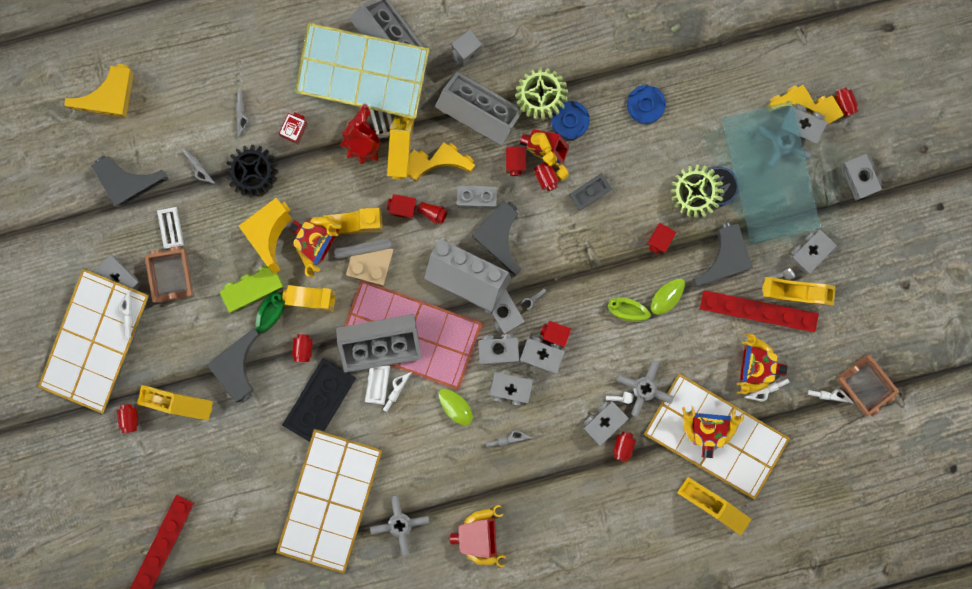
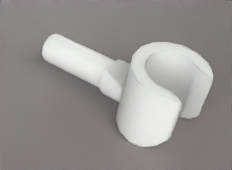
M624 391L623 397L606 396V401L630 404L633 402L634 394Z

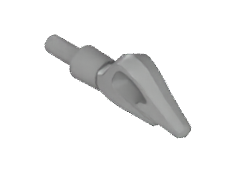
M237 91V137H240L249 124V118L244 114L242 91ZM242 119H245V120H246V123H245V125L242 127V126H241Z
M184 148L182 152L189 159L188 162L195 168V178L199 181L215 184L197 158L193 157ZM202 173L206 179L200 178L198 174Z
M512 430L508 437H501L498 440L486 442V447L496 445L500 447L514 442L533 439V437L519 430ZM518 433L522 436L520 438L513 437V434Z

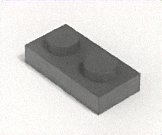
M601 173L570 193L569 196L578 210L581 211L610 192L612 188Z

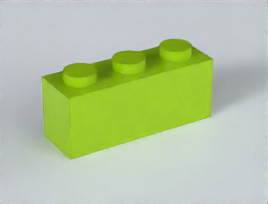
M265 265L258 269L259 272L254 275L249 273L240 278L241 281L238 283L230 282L224 285L223 290L219 292L229 313L233 314L284 289L285 287L278 272L274 274Z

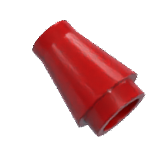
M421 202L417 209L418 213L425 216L435 225H442L448 213L442 206Z

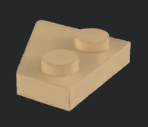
M394 249L351 256L346 276L384 286Z

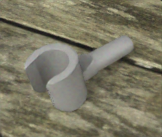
M788 268L779 274L769 277L779 279L784 276L786 280H790L796 275L792 269Z
M544 288L531 298L523 299L522 304L526 300L531 301V306L526 310L531 309L534 306V302L547 292Z

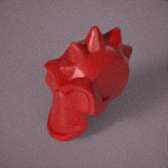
M366 103L362 104L355 117L348 122L349 125L342 132L345 139L340 144L341 147L348 148L347 158L357 156L360 164H364L368 159L377 162L378 150L380 148V138L376 134L377 131H373L366 121L371 114Z

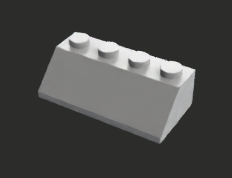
M372 0L364 3L349 18L360 34L423 47L389 0Z
M456 72L444 87L435 105L443 113L450 115L460 123L469 126L476 132L483 134L502 146L523 113L517 105L459 72Z
M439 239L430 255L424 276L425 280L491 313L495 310L511 281L508 271L442 239Z
M414 314L336 328L337 344L345 373L422 359Z

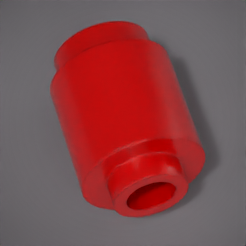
M847 87L836 91L837 95L834 96V99L844 117L858 112V103L852 89L847 90Z
M544 162L534 168V174L542 190L550 192L558 187L557 184L560 181L552 165L550 166Z
M297 334V338H293L292 356L294 357V362H309L310 358H312L313 339H309V335Z
M132 404L120 405V409H117L116 412L118 427L121 429V433L137 431L139 424L136 407H132Z
M623 431L622 434H617L613 458L629 462L636 443V439L633 438L634 434Z

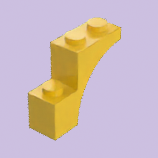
M804 84L800 87H797V85L792 86L786 90L787 94L782 97L780 94L770 99L771 103L767 106L768 111L772 113L777 110L788 109L790 104L795 106L797 103L806 107V111L811 114L816 111L824 115V119L828 122L827 125L844 116L832 95L828 98L824 95L815 100L814 103Z
M443 142L430 161L428 160L429 156L423 151L419 150L417 152L413 150L409 157L407 176L417 182L424 174L439 167H457L471 174L475 169V164H473L474 160L466 154L462 156L458 153L459 149L451 143L447 145Z
M765 277L762 286L763 297L786 302L834 306L836 286Z

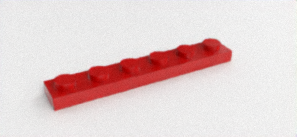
M706 290L702 292L699 310L812 333L816 332L819 313Z
M179 495L175 496L130 589L154 588L195 504L194 502Z

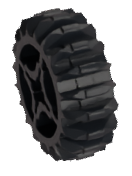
M254 145L250 146L249 151L247 146H243L244 152L242 153L239 149H236L238 156L235 157V155L231 154L230 157L234 161H227V165L231 166V168L225 169L226 173H231L226 179L233 180L229 184L230 187L236 186L234 190L236 193L242 190L241 195L244 197L248 191L250 198H253L254 192L260 197V190L267 194L268 190L265 187L268 185L270 188H273L274 186L270 181H277V178L272 175L279 173L278 170L273 169L278 166L277 162H271L275 157L273 155L268 156L269 151L267 149L262 153V146H259L256 151ZM250 156L259 157L257 160L255 159L252 163H246L245 161H243V159ZM263 161L267 165L266 177L260 173ZM238 165H240L244 170V174L242 175V180L240 182L237 177ZM245 166H247L248 168L251 167L252 169L253 167H255L254 170L259 175V177L255 174H251L250 176V172ZM253 179L261 182L256 186H245L246 183Z

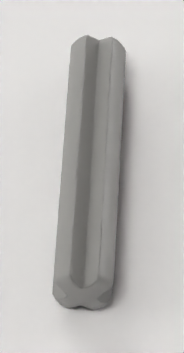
M387 238L335 248L334 255L336 259L391 249V240Z

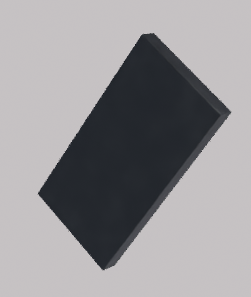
M322 358L282 426L310 442L314 429L325 432L355 382L356 377L348 372L345 373L343 369Z

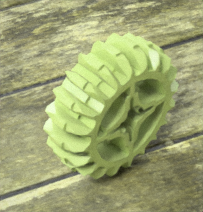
M539 68V73L531 70V76L525 73L524 77L526 80H519L521 86L516 87L518 93L515 94L516 99H519L517 101L518 106H522L521 111H527V116L533 115L535 120L538 119L539 115L542 120H545V115H549V118L552 119L553 112L559 115L558 108L564 109L565 106L562 102H567L568 100L565 96L568 94V90L565 89L567 85L566 82H562L563 77H557L556 71L550 74V69L548 68L545 72H542V68ZM544 82L553 84L557 89L545 86ZM537 83V86L535 88L529 89L532 85ZM541 87L544 92V96H542V101L541 97L539 96L541 92ZM554 97H556L551 104L546 106V103L549 100L554 99ZM527 99L539 102L540 107L530 104Z
M700 165L695 166V171L692 166H688L689 172L687 173L682 169L681 173L683 176H675L679 182H672V185L677 186V188L671 189V193L677 195L671 199L673 201L679 200L675 207L679 208L682 206L680 209L681 213L686 212L688 209L687 216L691 217L693 212L695 218H699L700 212L703 217H706V210L713 213L714 211L711 206L713 205L718 208L719 205L715 201L723 200L722 197L718 196V193H724L723 189H718V187L723 185V182H716L720 176L718 174L713 176L715 172L713 169L707 173V166H703L701 171ZM694 176H704L702 180L695 184L688 181V179ZM708 181H710L712 185L711 197H709L706 194V187L708 185ZM683 186L689 190L686 202L682 194ZM690 186L694 188H699L700 186L699 190L704 195V197L697 194L696 196H694L695 191H693L694 189H692ZM698 199H703L707 202L700 207L690 206Z

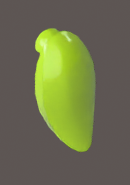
M675 279L662 286L652 299L651 312L655 315H661L670 311L680 300L685 288V281L683 279Z
M617 297L608 302L609 311L615 317L624 321L643 322L651 316L650 312L643 305L632 299Z
M441 389L439 391V399L446 414L460 425H470L473 420V414L468 403L457 393L448 389Z

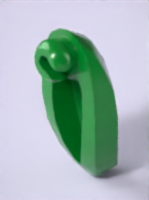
M281 293L271 294L260 306L256 318V330L259 333L267 332L280 319L285 307V301L282 300L283 295Z

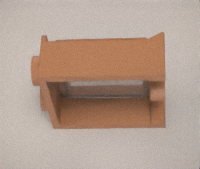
M181 246L171 247L168 252L154 250L150 251V255H145L151 297L154 303L195 296L187 250L181 249Z
M870 354L864 355L835 378L864 416H875L881 411L880 407L886 403L888 405L897 398L895 395L899 393V390Z

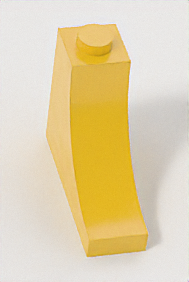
M117 64V67L111 66L107 78L97 90L84 97L65 98L64 106L71 110L126 118L134 72L129 69L128 65Z
M395 115L390 129L387 176H392V179L401 180L407 178L414 126L413 118Z
M277 198L239 225L242 232L274 274L281 270L275 253L277 240L284 227L293 220L289 215L290 208L285 202L280 203Z
M365 208L350 213L323 215V217H328L335 224L341 225V229L338 232L339 235L383 233L382 212L380 208Z
M288 285L287 289L283 291L282 300L285 301L287 306L334 312L336 292L328 288Z
M141 385L137 404L169 414L209 421L213 401Z
M689 477L686 478L677 492L740 536L752 520L732 504Z

